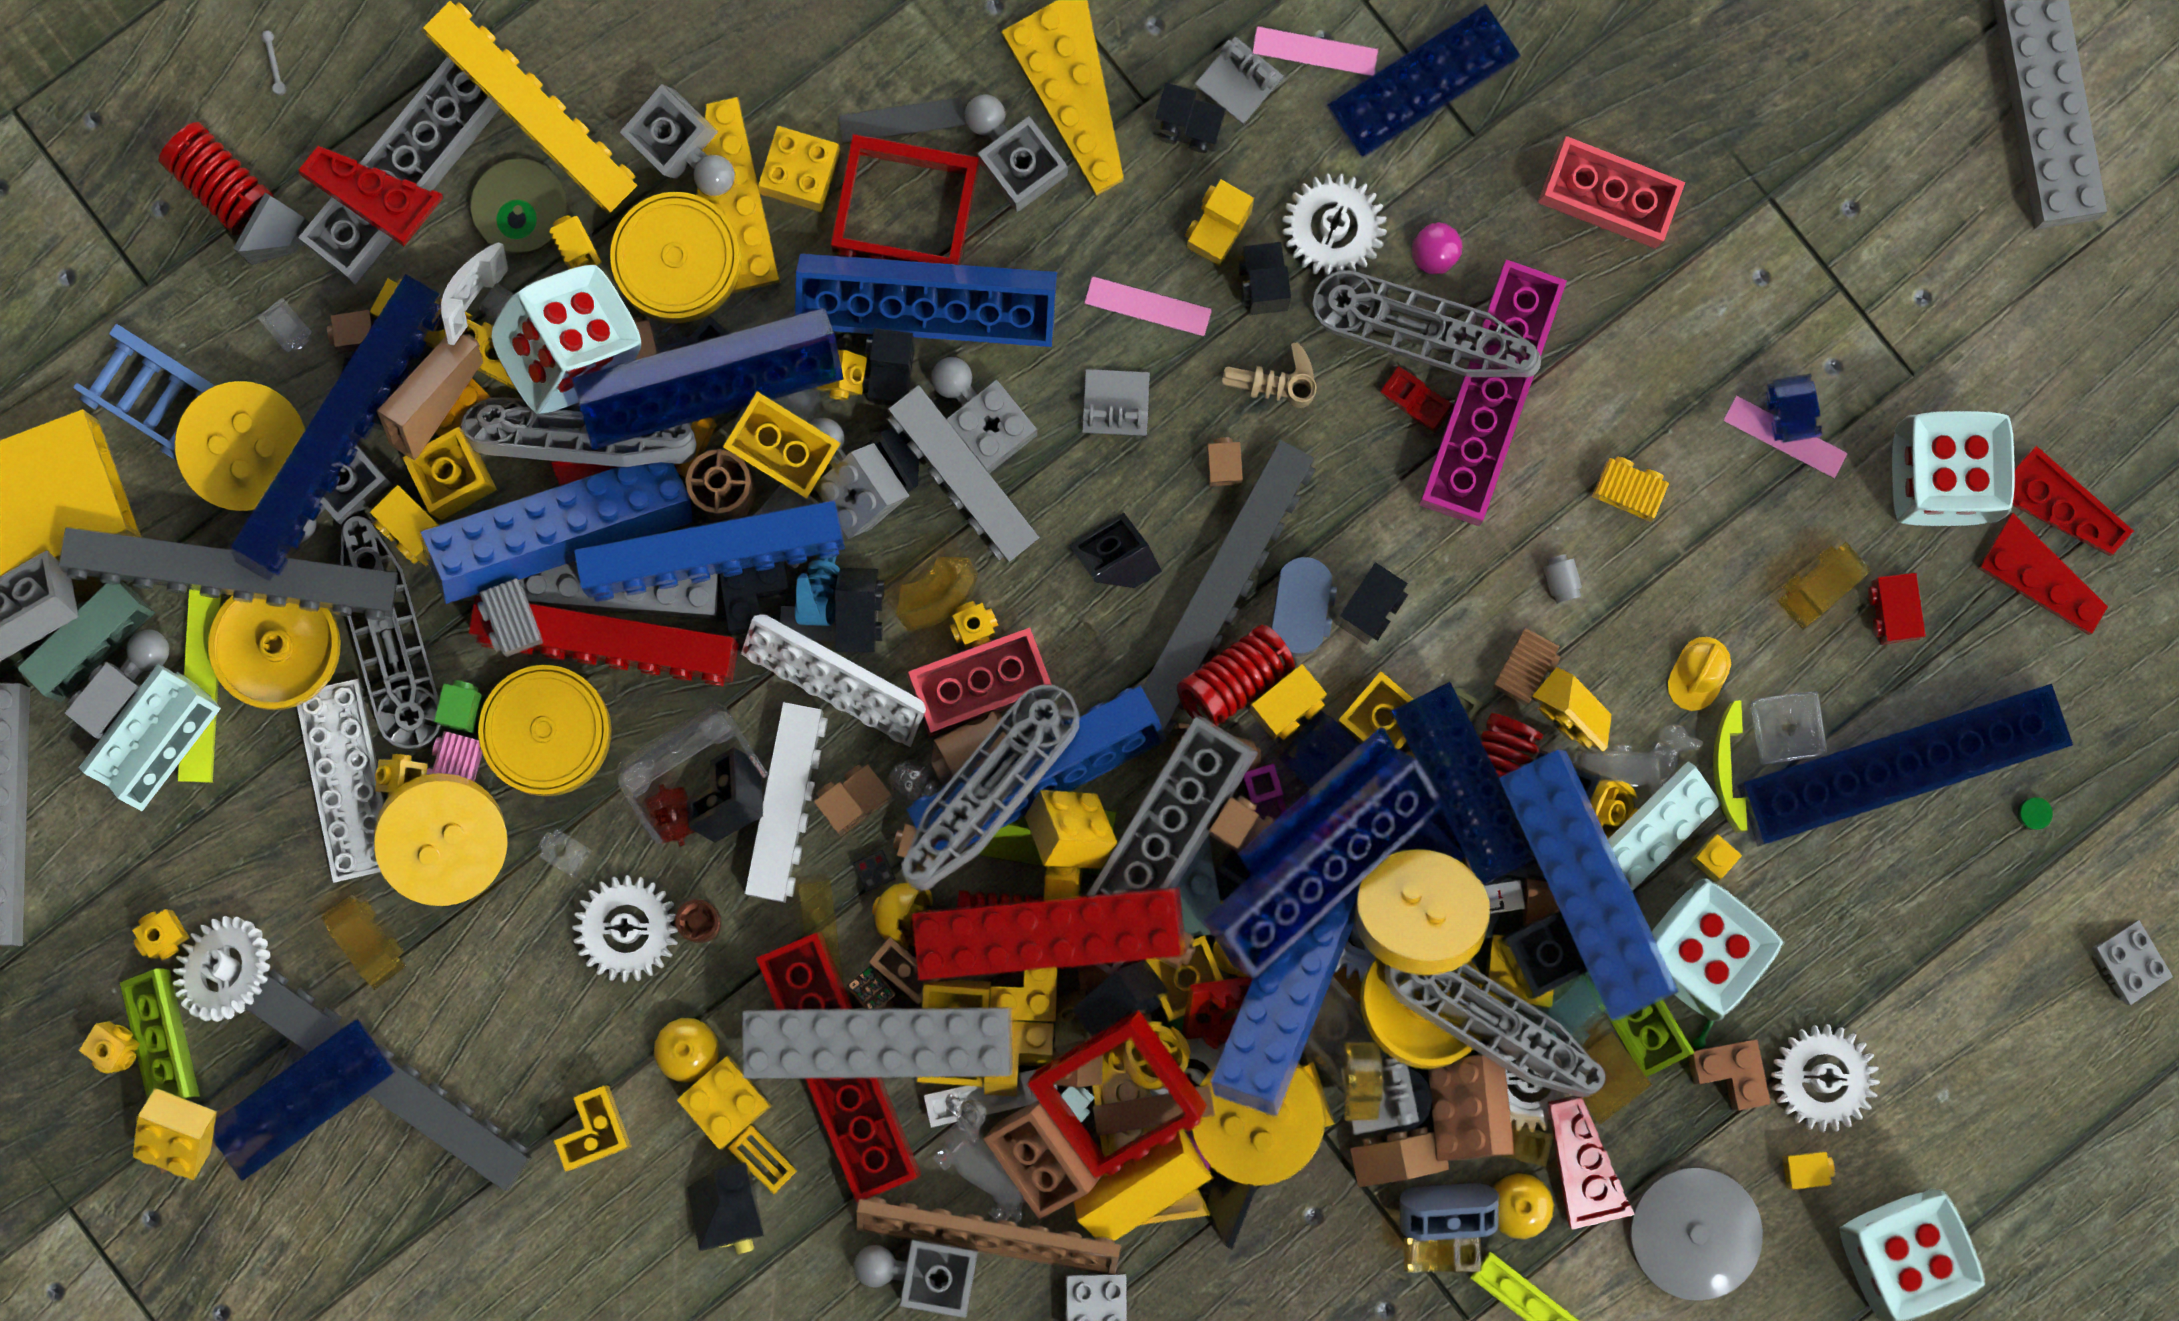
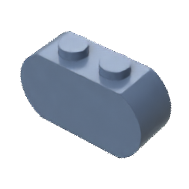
M1308 557L1294 559L1281 569L1271 629L1282 638L1293 657L1311 654L1321 645L1323 637L1329 638L1332 619L1326 618L1328 605L1334 606L1337 587L1331 586L1332 575L1328 568L1320 561Z
M1468 1183L1411 1187L1400 1195V1230L1411 1239L1427 1241L1486 1237L1495 1233L1499 1227V1195L1494 1188L1485 1184Z

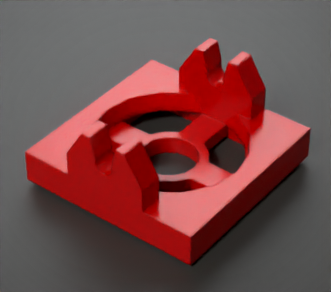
M1247 976L1191 984L1182 1028L1185 1039L1203 1038L1204 1042L1214 1050L1218 1049V1040H1221L1226 1045L1253 977ZM1213 1003L1220 1007L1216 1010L1209 1009ZM1239 1008V1011L1233 1018L1221 1020V1016L1229 1009ZM1207 1013L1210 1016L1209 1022L1200 1023L1196 1019V1014Z

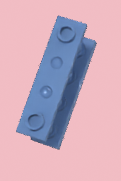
M115 324L109 334L117 340L115 344L117 349L89 390L78 383L73 388L82 394L79 398L80 401L95 410L98 405L102 406L162 444L159 450L176 461L174 452L175 433L170 440H167L154 432L155 428L181 389L185 390L189 385L198 391L195 395L197 397L215 385L120 325ZM135 351L144 357L141 362L144 365L115 407L100 398V396L128 355L132 356ZM162 368L171 374L168 379L171 382L142 424L127 415V413L154 372L158 373Z

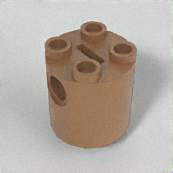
M722 449L710 450L696 457L688 468L686 476L687 493L703 516L711 521L725 522L743 518L749 513L754 503L756 489L754 479L743 459L730 451Z
M999 710L996 712L990 711L934 739L931 765L942 786L950 782L1003 718ZM1002 732L987 752L991 754L1007 734ZM981 757L965 777L970 776L971 772L981 766L986 759Z

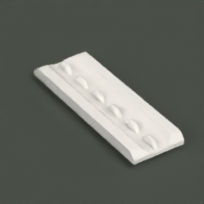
M762 614L753 617L741 655L747 657L750 662L774 672L779 678L789 680L798 685L808 694L818 696L829 702L837 710L845 711L860 719L865 725L874 727L889 735L892 740L911 747L926 711L922 700L767 615Z
M359 679L327 685L312 699L297 706L333 883L381 872L375 856L374 828L379 811L385 803L384 793L375 792V772L378 764Z

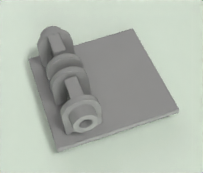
M1234 37L1232 41L1228 40L1221 54L1198 79L1195 85L1221 107L1226 108L1227 112L1244 125L1284 76L1259 55L1253 54V50L1237 37Z
M1086 369L1083 433L1147 436L1150 372Z
M2140 920L2106 942H2101L2092 947L2094 951L2092 956L2097 959L2101 968H2107L2102 973L2104 975L2110 973L2112 978L2108 980V983L2115 982L2112 986L2118 995V1000H2123L2125 1005L2133 1004L2173 977Z
M1394 1058L1341 1069L1354 1135L1419 1122L1409 1070L1406 1064Z
M1126 1274L1066 1276V1321H1127Z

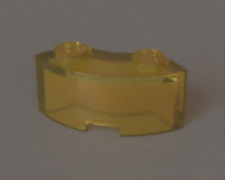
M1844 542L1837 549L1831 545L1817 557L1821 563L1801 579L1796 575L1783 586L1786 593L1777 601L1802 629H1805L1872 571L1847 542Z
M937 557L934 567L924 578L914 583L901 585L896 615L906 630L924 629L939 624L956 613V608L967 601L978 577V573L969 558Z
M352 893L321 918L329 934L345 952L356 971L376 990L406 967L400 957L404 950L393 936L388 939L374 920L377 913L366 900L361 903Z

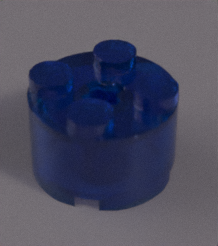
M1811 373L1771 380L1770 384H1767V392H1765L1768 411L1774 410L1775 415H1772L1773 422L1771 423L1774 441L1781 440L1782 443L1822 436V426H1817L1816 418L1820 416V409L1814 381H1811Z

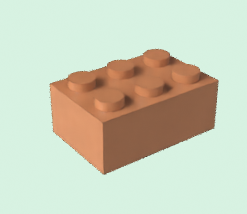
M1484 1055L1463 1057L1444 1067L1428 1069L1437 1161H1458L1514 1154L1505 1068Z
M1039 1100L999 1121L983 1138L1038 1219L1088 1194L1102 1177L1094 1178Z

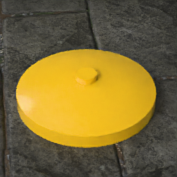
M233 595L222 605L216 614L208 640L211 666L222 686L238 700L253 707L266 710L289 709L301 705L316 696L334 674L341 649L339 628L329 608L319 607V611L312 612L299 609V604L286 603V607H275L267 605L266 600L253 598L251 603L233 600Z
M1378 958L1372 961L1362 981L1360 1006L1370 1035L1384 1052L1406 1065L1416 1068L1433 1069L1450 1065L1473 1050L1467 1044L1400 1003L1391 994L1386 984L1384 971L1386 964ZM1471 959L1465 963L1480 973ZM1462 972L1460 973V977L1479 989L1482 988L1481 984ZM1437 984L1438 987H1439L1440 990H1441V989H1442V985H1441V984ZM1448 990L1445 995L1449 997L1451 991ZM1420 991L1415 992L1416 1000L1423 1001ZM1461 996V998H1462L1463 1000H1465V1001H1467L1468 1003H1470V1001H1468L1467 999H1465L1464 997ZM1457 1002V1004H1459L1460 1006L1464 1007L1465 1009L1467 1008L1461 1003ZM1431 1005L1428 1006V1007H1425V1008H1427V1009L1430 1010V1011H1432V1009H1433V1007H1432ZM1442 1012L1438 1013V1016L1460 1029L1461 1024ZM1467 1029L1466 1034L1480 1041L1482 1037Z

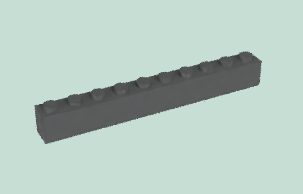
M1281 439L1142 688L1159 718L1166 738H1168L1176 724V721L1171 718L1177 707L1182 710L1184 709L1177 693V684L1205 664L1203 660L1208 651L1214 654L1223 639V636L1218 634L1224 623L1230 626L1239 610L1234 606L1239 595L1246 597L1254 582V580L1249 578L1255 567L1261 570L1269 555V552L1265 550L1270 539L1276 542L1285 526V524L1280 522L1286 511L1292 514L1300 499V496L1296 495L1301 483L1307 486L1316 470L1311 467L1314 457Z
M66 527L59 567L62 572L67 573V577L77 580H86L87 576L100 577V581L107 584L118 585L120 580L134 582L133 586L143 589H153L154 585L167 586L166 590L173 593L185 594L187 589L200 591L201 596L209 598H219L220 594L233 595V600L251 603L253 598L266 600L267 605L275 607H286V603L299 604V609L312 612L319 611V607L332 609L333 614L341 616H351L352 612L365 613V618L378 621L384 620L385 616L392 617L398 582L397 573Z
M273 969L270 973L268 971L263 973V976L267 977L266 983H260L259 987L262 991L259 995L253 994L254 1002L251 1005L244 1004L248 1011L504 1191L510 1190L532 1159L531 1156L526 1154L528 1147L513 1137L510 1141L499 1135L502 1130L488 1119H485L483 1123L472 1116L475 1110L461 1100H458L456 1104L445 1097L448 1091L433 1081L430 1085L419 1078L422 1073L406 1062L403 1066L393 1060L395 1054L385 1046L378 1044L377 1047L371 1045L366 1041L368 1035L354 1025L350 1029L339 1022L342 1017L327 1006L324 1010L313 1004L316 999L302 988H299L297 992L286 985L289 979Z

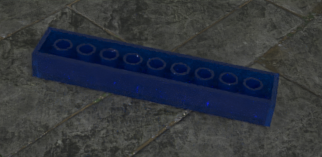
M405 274L232 544L231 550L236 563L269 582L274 574L279 576L288 563V559L285 558L291 547L296 549L300 545L306 534L303 528L308 520L314 521L323 507V504L320 503L326 492L331 494L335 490L341 478L338 476V473L343 465L348 467L352 463L358 452L355 449L357 443L361 438L367 439L373 430L375 423L372 420L377 414V410L391 396L389 393L394 385L400 386L409 372L406 366L412 357L417 359L426 345V342L423 340L429 330L434 332L441 323L440 293Z
M2048 684L1743 782L1737 785L1741 798H1746L1747 817L1759 847L2073 746V742L2053 685Z

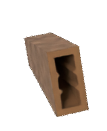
M464 334L460 336L454 345L448 344L446 336L377 410L390 446L414 461L420 455L483 363L479 350L480 345L475 338L469 334Z

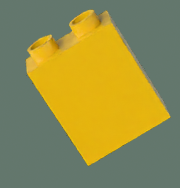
M79 410L0 440V576L46 550L60 562L65 527L142 538L100 422L85 410Z

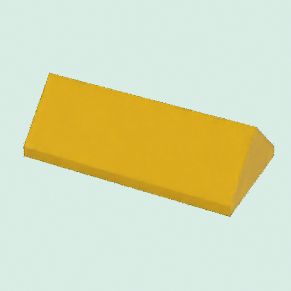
M1182 1129L1166 1145L1160 1146L1156 1144L1151 1147L1149 1153L1140 1160L1134 1161L1130 1159L1115 1174L1108 1176L1105 1173L1102 1175L1088 1194L1074 1201L1077 1221L1095 1238L1105 1237L1116 1241L1213 1179L1185 1130Z

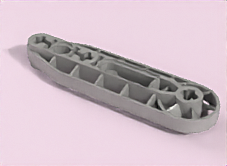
M1347 270L1330 274L1321 281L1314 293L1313 308L1315 316L1326 330L1335 335L1467 377L1527 378L1535 375L1540 369L1541 357L1535 346L1488 312L1356 271ZM1345 279L1346 285H1340L1339 280ZM1363 283L1369 286L1362 294H1356L1354 291ZM1371 283L1380 286L1377 293ZM1388 289L1410 295L1406 303L1386 297ZM1420 298L1439 304L1436 313L1416 307L1417 299ZM1347 299H1350V300H1351L1350 304L1347 306V305L1344 303V306H1345V307L1342 308V307H1341V303H1342L1343 301H1345V302L1347 303ZM1447 307L1468 313L1469 316L1466 322L1445 316ZM1363 308H1370L1368 313L1362 312ZM1395 311L1423 321L1430 322L1431 324L1417 322L1401 315L1396 317L1391 315V312ZM1477 316L1498 326L1496 331L1476 326ZM1389 319L1396 321L1398 325L1407 326L1419 330L1420 332L1426 333L1427 335H1423L1401 327L1388 324ZM1373 330L1393 336L1391 345L1369 339ZM1467 336L1471 340V342L1462 341L1461 345L1458 343L1459 339L1465 340ZM1402 340L1422 345L1421 355L1400 349L1399 346ZM1491 345H1501L1499 352L1495 355L1486 354ZM1432 349L1453 355L1451 364L1429 358ZM1528 354L1529 360H1522L1521 364L1516 359V357L1524 359ZM1463 358L1482 364L1483 367L1482 369H1463L1458 367Z
M498 397L480 401L468 409L462 419L461 426L473 450L485 455L630 467L658 462L683 464L695 457L697 446L694 432L687 422L667 419L642 409L574 404L554 412L536 414L523 399Z
M354 516L348 519L342 527L340 565L344 566L345 548L348 550L351 564L347 565L349 567L358 568L359 561L362 558L372 557L376 560L375 567L372 570L384 571L383 563L392 561L400 572L403 584L397 585L396 593L405 590L412 614L397 618L394 607L392 617L385 616L382 621L367 619L369 626L357 630L354 629L351 616H347L378 728L384 739L393 747L405 751L420 750L435 740L442 726L437 724V727L424 724L425 719L435 720L439 698L402 568L373 524L365 517ZM359 526L362 531H366L362 533L366 547L360 549L355 535H352L354 534V528ZM377 539L388 555L380 556L376 543ZM414 621L420 646L406 649L400 625ZM395 628L406 672L399 671L397 664L399 659L398 655H396L391 630L389 629ZM378 632L382 634L389 656V663L394 668L395 674L390 676L387 674L376 633ZM371 633L377 657L363 661L357 636ZM422 651L429 677L415 680L408 656ZM379 664L386 688L372 692L365 667ZM410 680L411 685L400 686L394 690L391 688L392 684ZM431 682L434 695L427 689L418 686ZM402 691L405 692L407 702H403ZM386 695L380 702L377 711L374 697ZM427 697L432 699L423 709L419 706ZM411 710L413 715L419 714L418 719L414 718L415 724L408 725L407 721H401V717H406V711ZM415 733L419 743L418 745L415 744L413 734Z
M1040 685L1029 689L1020 696L926 809L902 865L904 878L911 887L917 890L930 889L936 882L978 855L1070 744L1079 729L1080 715L1074 699L1066 690L1055 685ZM1061 696L1066 701L1058 710L1054 701ZM1061 716L1073 717L1072 725H1063ZM1011 721L1013 722V725H1014V727H1013L1012 729H1011L1010 727H1008V724H1009ZM1002 732L1006 733L1007 735L991 754L988 753L987 750ZM1021 742L1027 746L1026 749L1020 746ZM1013 752L1014 754L1011 756V758L1008 761H1005L1008 758V756ZM981 757L986 759L971 779L965 777ZM1018 757V758H1019L1018 761H1017V762L1013 765V767H1012L1011 764H1012V763L1015 761V759ZM1041 759L1043 763L1029 780L1023 779L1034 763ZM960 782L965 784L949 805L946 804V799ZM1017 784L1023 786L1005 807L1002 802ZM941 807L944 810L943 813L927 831L926 829L931 817ZM996 809L1001 811V814L987 831H982V826ZM959 818H962V819H964V820L967 819L965 822L962 821V820H959V821L957 822V820H958ZM975 835L981 837L972 848L959 855ZM939 841H949L944 849L934 850L935 845ZM917 869H920V870H922V871H923L924 869H926L923 873L918 872V871L915 873V871H916Z
M1386 964L1384 970L1386 984L1391 994L1400 1003L1525 1082L1572 1094L1576 1097H1588L1599 1091L1604 1084L1605 1072L1603 1068L1591 1059L1560 1023L1467 964L1454 969L1453 972L1419 976L1397 970ZM1462 972L1481 984L1482 988L1479 989L1460 977V973ZM1437 984H1441V985H1442V989H1441V990H1440V988L1438 987ZM1448 990L1451 991L1449 997L1445 995ZM1488 990L1510 1003L1509 1007L1487 994ZM1420 991L1423 1001L1416 1000L1415 992ZM1461 996L1464 997L1465 999H1467L1468 1001H1470V1003H1468L1467 1001L1463 1000V999L1461 998ZM1457 1002L1461 1003L1462 1005H1464V1006L1467 1007V1008L1465 1009L1464 1007H1462V1006H1460L1459 1004H1457ZM1431 1005V1006L1433 1007V1009H1432V1011H1430V1010H1428V1009L1425 1008V1007H1428V1006ZM1516 1007L1538 1020V1022L1534 1024L1515 1012ZM1442 1012L1461 1024L1460 1029L1438 1016V1013ZM1544 1025L1552 1029L1560 1039L1544 1030ZM1467 1029L1488 1041V1046L1466 1034ZM1495 1047L1501 1049L1515 1058L1516 1063H1512L1493 1050ZM1553 1055L1560 1059L1562 1068L1555 1065ZM1523 1064L1531 1068L1535 1072L1539 1073L1544 1078L1531 1075L1530 1073L1522 1069Z

